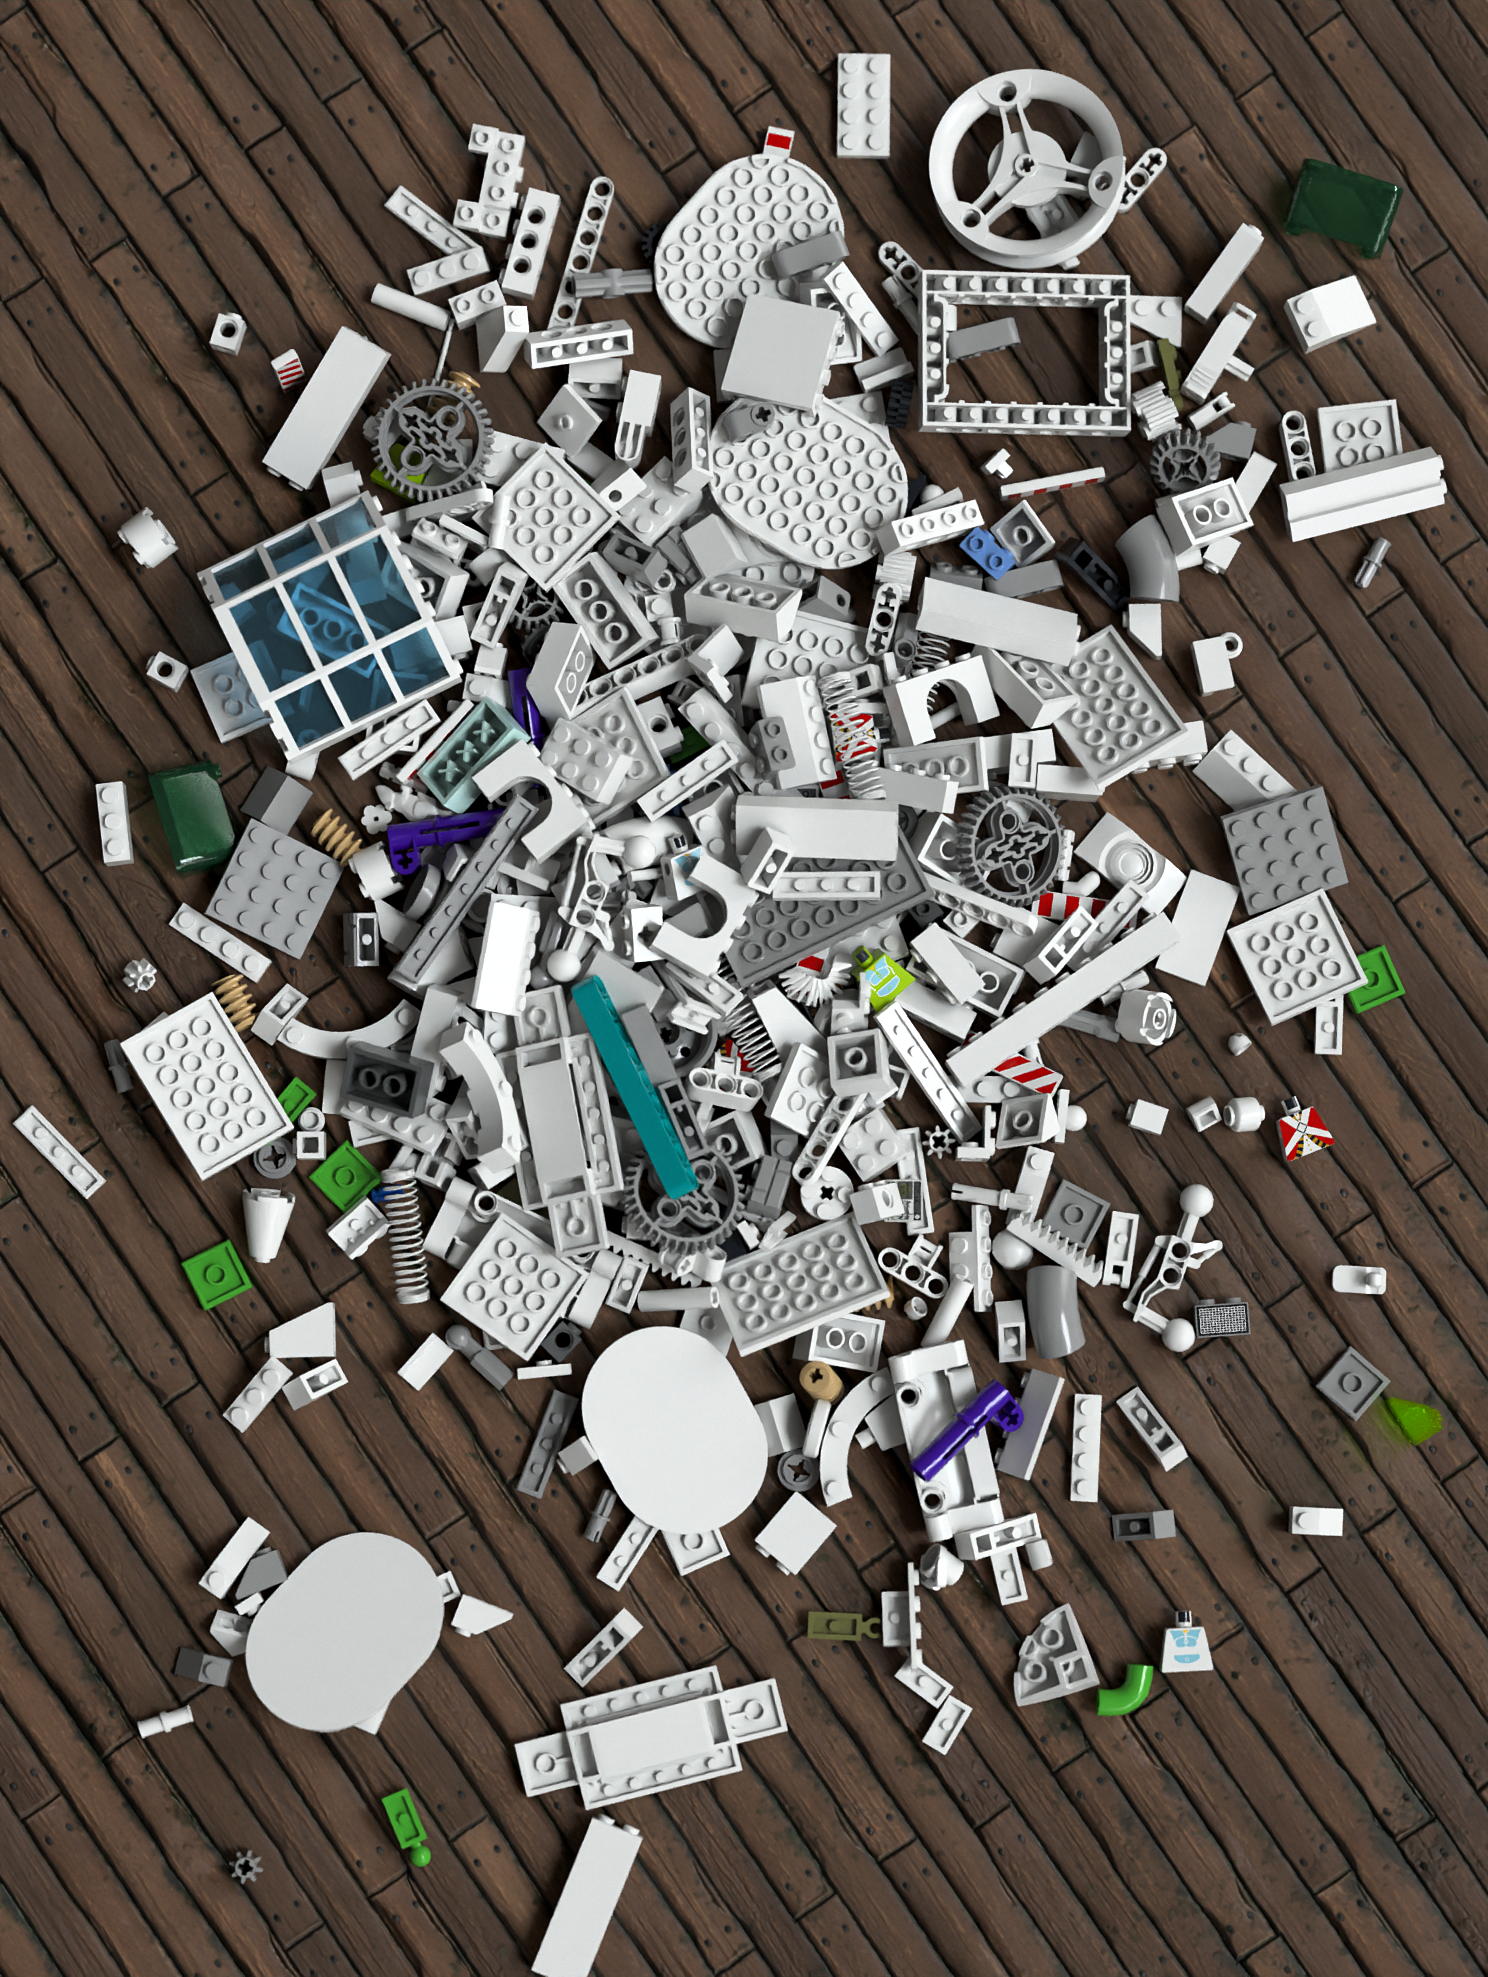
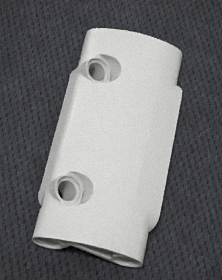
M455 1176L446 1193L445 1201L423 1243L424 1250L446 1260L449 1265L461 1270L502 1212L554 1249L555 1244L550 1220L530 1210L523 1211V1207ZM483 1198H489L494 1203L493 1208L489 1211L482 1210L478 1205ZM607 1249L590 1252L586 1257H578L577 1255L566 1257L588 1272L589 1276L559 1318H566L588 1330L590 1329L623 1260V1257Z
M964 1339L942 1342L888 1358L911 1462L954 1419L953 1414L961 1412L977 1395ZM912 1389L916 1393V1398L911 1402H906L901 1398L902 1391ZM985 1426L980 1429L979 1436L977 1438L973 1437L929 1483L921 1480L913 1472L929 1542L946 1540L953 1537V1534L1004 1522L999 1498L1000 1492ZM930 1493L937 1494L940 1498L939 1503L935 1506H929L924 1501L925 1497Z

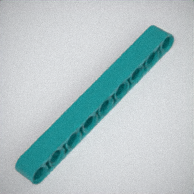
M594 974L572 986V995L667 1194L672 1200H676L699 1187L698 1180L603 981L598 975Z

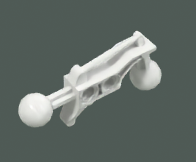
M595 832L593 838L577 837L571 870L568 872L561 905L558 908L559 915L572 926L563 948L553 952L547 962L548 973L556 981L568 982L579 974L581 963L577 953L586 931L599 938L607 951L613 950L615 946L612 940L611 928L609 927L610 914L601 910L610 886L598 876L594 864L596 852L623 857L630 867L643 869L650 866L656 857V847L654 842L648 837L635 835L627 841L599 836V832ZM582 845L589 846L584 857L585 882L576 904L572 908L569 907V902L577 873L576 868ZM596 884L601 887L602 894L598 898H591L587 895L586 891L590 885ZM582 909L589 910L592 914L591 920L587 923L579 922L576 918L578 911ZM596 919L604 922L603 931L596 922Z
M1201 1184L1189 1185L1183 1190L1180 1195V1205L1184 1214L1177 1235L1156 1237L1155 1243L1138 1274L1139 1277L1127 1300L1123 1303V1307L1126 1310L1135 1314L1133 1322L1137 1323L1139 1321L1162 1334L1165 1346L1175 1352L1188 1350L1194 1344L1196 1335L1193 1325L1182 1318L1169 1321L1147 1308L1146 1305L1153 1296L1166 1289L1179 1290L1186 1267L1198 1269L1204 1260L1209 1259L1223 1247L1222 1242L1219 1240L1207 1244L1191 1242L1199 1217L1208 1214L1213 1207L1214 1199L1211 1191ZM1175 1244H1183L1187 1248L1186 1256L1176 1258L1172 1254V1247ZM1160 1249H1166L1158 1278L1142 1292L1138 1306L1134 1305L1131 1302L1143 1279L1146 1278ZM1203 1252L1199 1259L1190 1257L1191 1255ZM1165 1270H1176L1178 1280L1172 1284L1167 1283L1163 1278Z

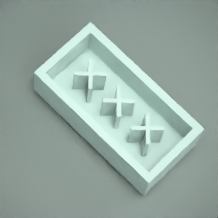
M486 696L416 774L443 806L457 814H463L482 793L472 777L521 739L527 743L531 737L504 706Z

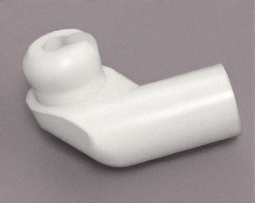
M1091 871L1078 882L1064 881L1062 893L1088 896L1099 886L1100 876L1098 873Z

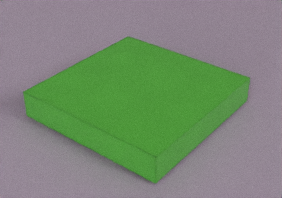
M1385 945L1357 956L1368 984L1347 993L1356 1014L1405 994V990Z
M347 1140L309 1176L344 1213L364 1195L367 1196L382 1181L381 1174Z
M229 1239L181 1263L204 1311L253 1287Z

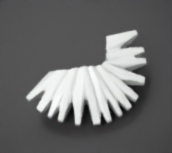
M833 961L829 971H827V975L824 976L804 972L796 966L779 974V978H787L781 984L783 987L788 986L785 991L791 990L790 996L799 991L796 1001L800 1002L806 992H808L807 1006H810L813 1001V1007H816L818 998L820 1006H823V999L826 1005H828V997L831 1001L835 1000L831 990L842 995L843 991L835 984H848L849 981L844 979L850 978V975L840 971L851 967V963Z

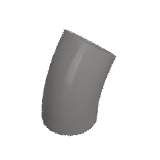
M1149 515L1130 527L1115 544L1128 570L1130 598L1178 603L1180 585L1175 554L1163 527L1154 515Z
M1050 1265L1038 1266L1028 1270L1026 1280L1027 1307L1037 1355L1039 1358L1053 1359L1078 1350L1085 1344L1086 1339L1078 1308L1077 1274L1068 1268Z

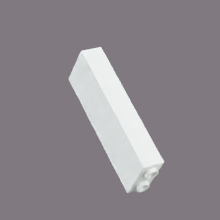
M342 326L262 462L268 465L266 470L277 477H280L281 474L290 479L289 484L300 491L303 488L312 489L322 472L321 469H324L391 354L350 328Z
M1427 447L1280 484L1286 531L1291 540L1295 542L1445 504L1443 494L1447 493V487L1444 478H1440V470L1444 469L1442 457L1440 454L1437 455L1432 447Z
M928 577L924 579L918 597V614L915 630L1064 666H1069L1071 658L1077 657L1080 642H1077L1081 629V626L1077 625L1078 614Z
M739 795L737 803L732 804L731 820H736V829H732L731 844L736 845V855H749L766 826L789 836L796 850L792 857L896 861L898 853L899 801Z
M602 1814L598 1818L593 1816L532 1966V1971L547 1977H587L643 1839V1836L638 1835L640 1830L626 1824L623 1829L613 1825L614 1819Z

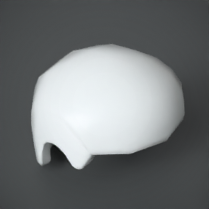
M1007 1229L999 1232L992 1242L994 1258L1005 1269L1020 1270L1027 1266L1033 1257V1246Z

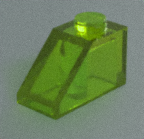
M1393 1397L1384 1400L1414 1446L1419 1445L1443 1429L1441 1425L1443 1418L1435 1407L1431 1409L1429 1405Z

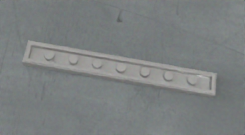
M518 794L514 795L394 968L415 984H418L539 810Z

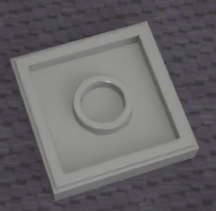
M1063 1179L1042 1219L1041 1227L1045 1228L1050 1225V1233L1053 1234L1059 1231L1060 1238L1068 1237L1069 1243L1074 1244L1076 1242L1078 1244L1077 1247L1085 1248L1087 1251L1110 1203Z
M1349 1346L1315 1387L1349 1417L1357 1421L1390 1383V1380Z

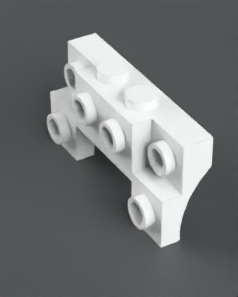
M473 124L468 151L486 155L488 158L479 203L458 199L453 227L477 232L490 238L506 240L512 208H517L519 193L515 192L516 185L521 183L523 179L524 168L520 167L525 136L500 132L498 128Z

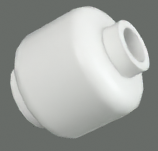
M1254 1097L1233 1098L1224 1107V1122L1234 1132L1255 1131L1265 1118L1264 1107L1259 1105V1102Z

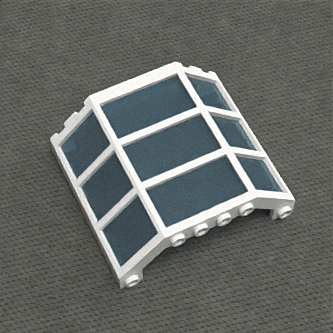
M368 490L197 573L210 602L215 601V603L210 605L267 719L270 717L273 719L268 723L290 765L421 702L425 698L428 699L462 682L459 674L464 671L457 658L452 660L432 618L436 613L430 601L424 602L420 594L424 592L423 586L418 577L412 578L409 570L413 566L407 554L401 556L397 546L401 545V542L395 530L389 532L379 512L383 508L377 496L371 497Z

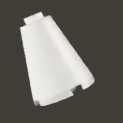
M251 1188V1193L246 1189L243 1190L242 1199L249 1255L254 1257V1261L269 1263L270 1259L276 1258L295 1204L296 1195L288 1192L287 1197L280 1196L281 1190Z

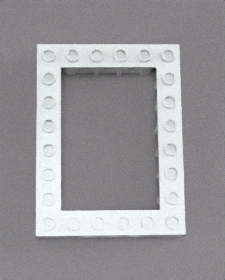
M949 270L921 271L918 276V432L1125 437L1131 431L1130 275ZM948 304L1098 308L1099 406H1095L1092 403H1089L1088 406H1069V403L1043 405V402H1037L1036 405L1017 404V402L991 404V401L965 403V400H959L958 403H945L944 399L949 391V384H946V367L949 364V358H946V341L949 338V333H946V315L949 312Z

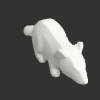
M385 785L375 787L379 799L385 805V809L389 812L396 810L402 813L410 822L433 819L437 814H440L441 817L458 815L430 796L418 792L417 796L412 795L414 790L404 785L400 786L402 792L399 793L394 792Z

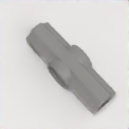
M606 269L599 271V273L572 275L571 287L574 298L602 296L604 299L623 297L625 294L651 293L653 278L650 269L630 271Z

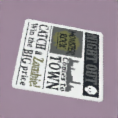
M885 1180L886 1184L896 1182L905 1213L884 1219V1221L922 1222L923 1180Z

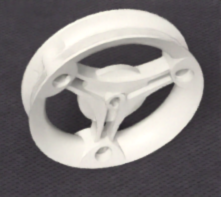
M1040 69L1012 70L991 76L975 84L958 97L944 114L936 129L930 149V181L936 205L944 224L953 237L969 252L987 262L1002 267L1027 270L1054 266L1076 257L1094 244L1107 230L1119 209L1123 197L1125 161L1121 137L1111 113L1104 103L1086 86L1072 78L1052 71ZM1006 95L1014 96L1010 101H1003L1001 99ZM1031 99H1041L1058 103L1075 112L1093 131L1101 150L1102 162L1094 170L1067 162L1061 147L1054 139L1044 133L1032 131L1023 109L1026 108ZM988 112L1001 116L1004 139L995 147L989 159L988 175L990 184L973 204L961 202L958 200L954 189L952 174L957 146L967 129L981 115ZM1018 113L1023 131L1011 134L1006 116ZM1030 166L1031 171L1025 173L1024 167ZM1066 175L1089 180V184L1084 186L1065 181ZM1101 183L1110 185L1108 189L1103 191L1097 189V186ZM1057 194L1079 195L1090 198V208L1078 221L1067 229L1047 238L1027 241L1012 240L990 233L989 226L999 216L1014 206L1019 208L1038 207L1052 200ZM998 195L1001 200L984 215L981 210ZM969 220H976L978 222L975 227L969 228L965 226Z

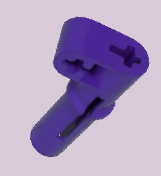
M533 668L509 670L507 673L513 718L526 732L521 697L526 696L532 743L541 752L545 733L541 731L539 709L526 687L527 676L531 674ZM535 783L530 789L544 786Z
M505 807L441 817L440 814H437L433 819L388 825V839L393 868L401 875L411 877L416 875L422 867L420 847L437 844L440 847H445V843L486 837L505 810ZM480 824V826L423 834V832ZM414 848V852L406 853L407 857L413 860V863H410L407 869L401 865V862L405 861V856L397 854V850Z
M992 1379L961 1412H955L953 1414L954 1419L912 1460L909 1466L921 1480L929 1483L973 1437L977 1438L979 1436L980 1429L988 1421L1007 1432H1014L1020 1428L1024 1420L1023 1411L1010 1393L998 1381Z

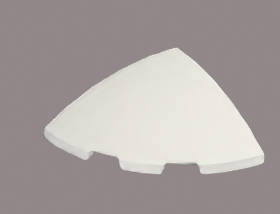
M1063 1605L1041 1619L1040 1626L1032 1635L1027 1636L1019 1652L1018 1671L1014 1673V1691L1017 1706L1054 1699L1100 1684L1085 1640L1070 1605Z

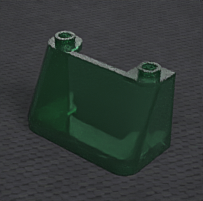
M1306 158L1299 168L1281 228L1286 229V233L1292 236H1301V234L1311 231L1357 246V250L1361 252L1360 256L1369 260L1380 259L1404 190L1398 185L1316 159Z
M212 759L148 774L177 872L183 879L227 866L240 838H236L219 786V778L223 777L219 763H213Z

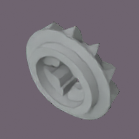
M279 1137L269 1145L263 1146L254 1152V1163L262 1175L278 1179L290 1174L296 1164V1154H293V1145L287 1139ZM273 1146L278 1154H286L285 1157L279 1160L278 1169L273 1161H264V1159L272 1156Z
M802 1449L788 1451L782 1456L778 1464L779 1479L786 1488L792 1491H806L812 1488L819 1479V1462L817 1458L804 1456ZM804 1459L803 1469L810 1475H800L793 1481L794 1471L788 1467V1464L798 1466L799 1462Z

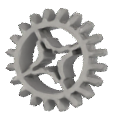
M1178 428L1175 431V435L1168 432L1165 439L1160 438L1157 445H1154L1152 456H1150L1151 474H1155V483L1161 482L1162 490L1169 487L1171 494H1174L1175 491L1184 494L1185 492L1213 484V480L1218 478L1221 463L1219 461L1220 453L1216 451L1217 446L1215 443H1209V436L1201 438L1200 431H1197L1194 435L1191 434L1189 428L1186 430V433H1181ZM1199 455L1202 456L1206 463V467L1204 469L1200 466V463L1197 461ZM1166 456L1171 459L1170 463L1173 464L1172 470L1167 467L1164 461Z
M534 581L531 586L524 587L520 598L524 603L521 613L514 609L507 623L512 624L517 620L516 629L520 630L522 625L526 624V632L530 633L531 625H535L536 629H539L540 624L543 623L545 626H549L550 622L548 620L550 619L554 622H559V618L555 613L564 615L565 609L559 606L564 604L554 589V602L549 601L541 593L543 588ZM537 590V598L539 600L536 602L534 600V603L528 605L527 594L530 593L532 595L531 592H536ZM535 608L549 609L541 616L528 617Z

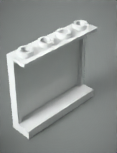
M748 293L721 387L724 399L735 401L736 396L792 407L809 411L811 417L815 418L817 409L821 410L823 406L824 394L822 392L824 385L828 386L830 381V363L835 361L837 357V339L842 337L845 323L842 321L839 311Z

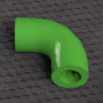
M1127 1663L1126 1679L1121 1687L1113 1690H1097L1095 1702L1096 1716L1125 1715L1138 1708L1149 1694L1153 1679V1665Z

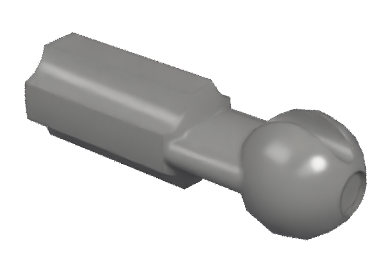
M549 911L538 946V951L542 954L539 965L531 970L529 984L535 990L548 988L553 984L554 979L547 969L548 958L553 952L563 948L570 924L556 912Z
M455 1324L446 1332L445 1338L448 1346L462 1352L470 1360V1364L499 1391L515 1375L490 1350L482 1347L471 1337L468 1327Z

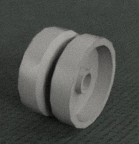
M426 863L417 874L408 891L402 908V915L414 921L423 916V925H425L454 882L448 881L445 875L441 878V870Z

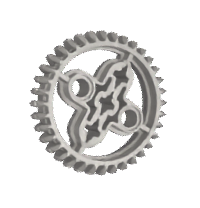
M436 378L431 380V386H428L426 379L421 380L422 387H418L414 381L411 383L412 390L409 391L406 386L402 387L404 394L401 396L395 391L393 393L396 398L394 402L386 399V403L390 407L388 409L380 407L379 409L384 414V417H375V421L381 424L380 427H372V431L379 435L372 436L371 441L379 445L373 446L371 451L373 453H380L373 459L375 463H382L377 468L379 472L387 471L383 476L384 480L392 479L390 486L392 488L399 486L398 492L400 494H404L408 490L407 496L410 499L418 492L417 499L421 502L424 500L425 494H427L428 501L432 502L434 501V495L441 499L444 498L445 493H447V496L454 495L452 492L454 490L458 494L463 493L461 489L463 485L470 490L472 485L469 481L472 478L475 482L480 480L476 475L477 471L482 474L486 472L481 464L489 465L491 462L484 456L485 454L492 455L493 450L486 446L495 443L493 438L487 437L494 433L493 428H485L492 423L490 418H483L488 414V411L485 408L478 410L482 406V402L480 400L473 402L475 395L472 392L466 395L467 389L464 386L457 391L458 385L455 382L448 389V381L445 379L441 381L440 386H438ZM429 395L448 397L459 403L457 406L446 405L441 407L432 417H429L419 408L403 409L409 402ZM465 410H468L471 414L478 433L476 454L469 466H467V451L456 440V437L465 427ZM396 415H399L397 423L399 431L410 441L400 454V471L396 469L391 461L387 445L389 428ZM449 415H455L456 422L452 426H445V418ZM407 418L416 421L420 429L410 426ZM424 423H428L431 427H426ZM437 425L444 433L447 434L446 438L452 444V446H448L445 443L446 439L444 435L440 432V430L436 428ZM415 434L421 438L419 442L422 445V447L428 453H430L428 456L420 447H418L419 442L415 439ZM426 435L436 438L439 446L430 443ZM437 452L441 456V458H438L434 454ZM445 452L455 455L459 463L449 460ZM413 455H421V461L418 465H409V459ZM434 463L447 473L463 472L453 481L435 486L421 485L406 478L408 475L419 476L424 474Z
M1001 784L997 787L988 788V791L980 792V797L972 798L974 804L966 806L968 813L960 814L964 821L956 824L960 828V832L953 834L958 838V843L953 844L955 848H958V853H955L953 856L959 858V862L955 867L962 869L958 876L966 878L963 885L971 887L970 890L1011 907L1020 908L1023 905L1032 904V901L1040 900V895L1047 894L1046 888L1054 886L1052 879L1060 878L1056 871L1063 869L1059 863L1060 860L1066 858L1061 854L1062 850L1067 848L1065 845H1062V840L1067 836L1061 834V830L1065 826L1058 824L1061 816L1054 814L1057 808L1049 806L1051 800L1043 798L1041 793H1035V789L1014 788ZM1016 800L1025 803L1037 815L1041 825L1036 822L1022 824L1019 814L1007 806L1005 801ZM988 812L985 821L989 838L975 844L978 827ZM1045 848L1041 867L1034 877L1035 871L1031 855ZM979 868L985 871L998 868L1002 880L1013 886L1015 892H1002L992 888L981 875Z
M713 1142L710 1146L708 1145L710 1152L701 1155L706 1160H695L690 1163L694 1173L695 1171L702 1172L705 1175V1180L697 1178L699 1184L697 1189L684 1197L672 1200L668 1196L643 1145V1151L638 1150L635 1153L636 1158H631L629 1161L631 1167H627L624 1171L627 1176H624L623 1183L626 1186H624V1190H621L622 1194L627 1195L623 1197L622 1203L629 1205L625 1208L624 1212L625 1214H632L629 1218V1223L636 1222L638 1224L634 1229L635 1232H639L642 1229L644 1232L642 1240L647 1239L649 1236L652 1239L650 1242L651 1246L658 1242L661 1244L660 1251L670 1247V1254H674L679 1249L681 1256L686 1254L687 1249L692 1256L697 1253V1249L703 1254L707 1251V1247L713 1250L716 1247V1243L719 1245L723 1244L725 1241L724 1237L729 1238L732 1235L731 1230L737 1228L738 1224L736 1221L741 1220L742 1214L740 1212L745 1208V1205L741 1202L744 1201L746 1195L740 1193L744 1190L745 1185L737 1183L742 1179V1175L734 1174L738 1169V1165L730 1166L729 1163L732 1160V1156L724 1158L722 1156L725 1152L724 1149L719 1151L714 1149L716 1142ZM644 1168L648 1170L649 1185L660 1195L651 1207L652 1221L646 1215L638 1194L639 1180ZM715 1168L722 1176L728 1192V1206L722 1220L719 1218L718 1203L707 1193L716 1181ZM661 1208L670 1210L672 1217L663 1215ZM704 1209L707 1213L703 1215L700 1211ZM685 1217L696 1227H712L713 1230L700 1237L684 1238L669 1234L660 1228H672Z

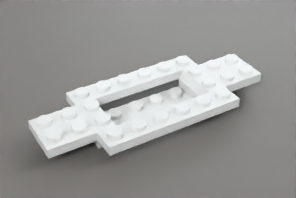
M557 985L525 993L526 1006L521 1012V1017L514 1016L519 1047L512 1051L495 1054L506 1081L512 1087L515 1107L531 1144L520 1152L519 1163L515 1164L523 1211L548 1207L557 1258H566L607 1249L610 1246L600 1195L624 1190V1183L600 1052L590 1032L571 1036L563 986ZM568 1064H573L591 1168H587Z
M713 1665L560 1704L566 1731L514 1745L527 1797L579 1784L585 1808L589 1810L742 1771L736 1744L785 1732L788 1729L775 1678L723 1691L717 1666Z

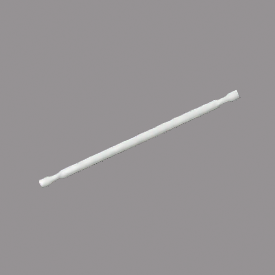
M452 318L449 321V328L446 332L435 375L438 384L452 334L451 330L455 319ZM430 395L427 406H433L431 400L435 395Z

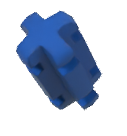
M381 1187L377 1191L375 1189L371 1190L374 1203L395 1200L384 1199L385 1196L404 1194L403 1189L383 1191L386 1187Z

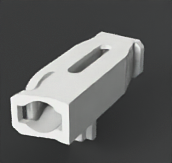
M1238 302L1233 303L1180 389L1182 395L1202 405L1224 369L1247 382L1254 368L1234 357L1233 354L1257 316L1253 311ZM1240 310L1247 314V320L1235 312Z

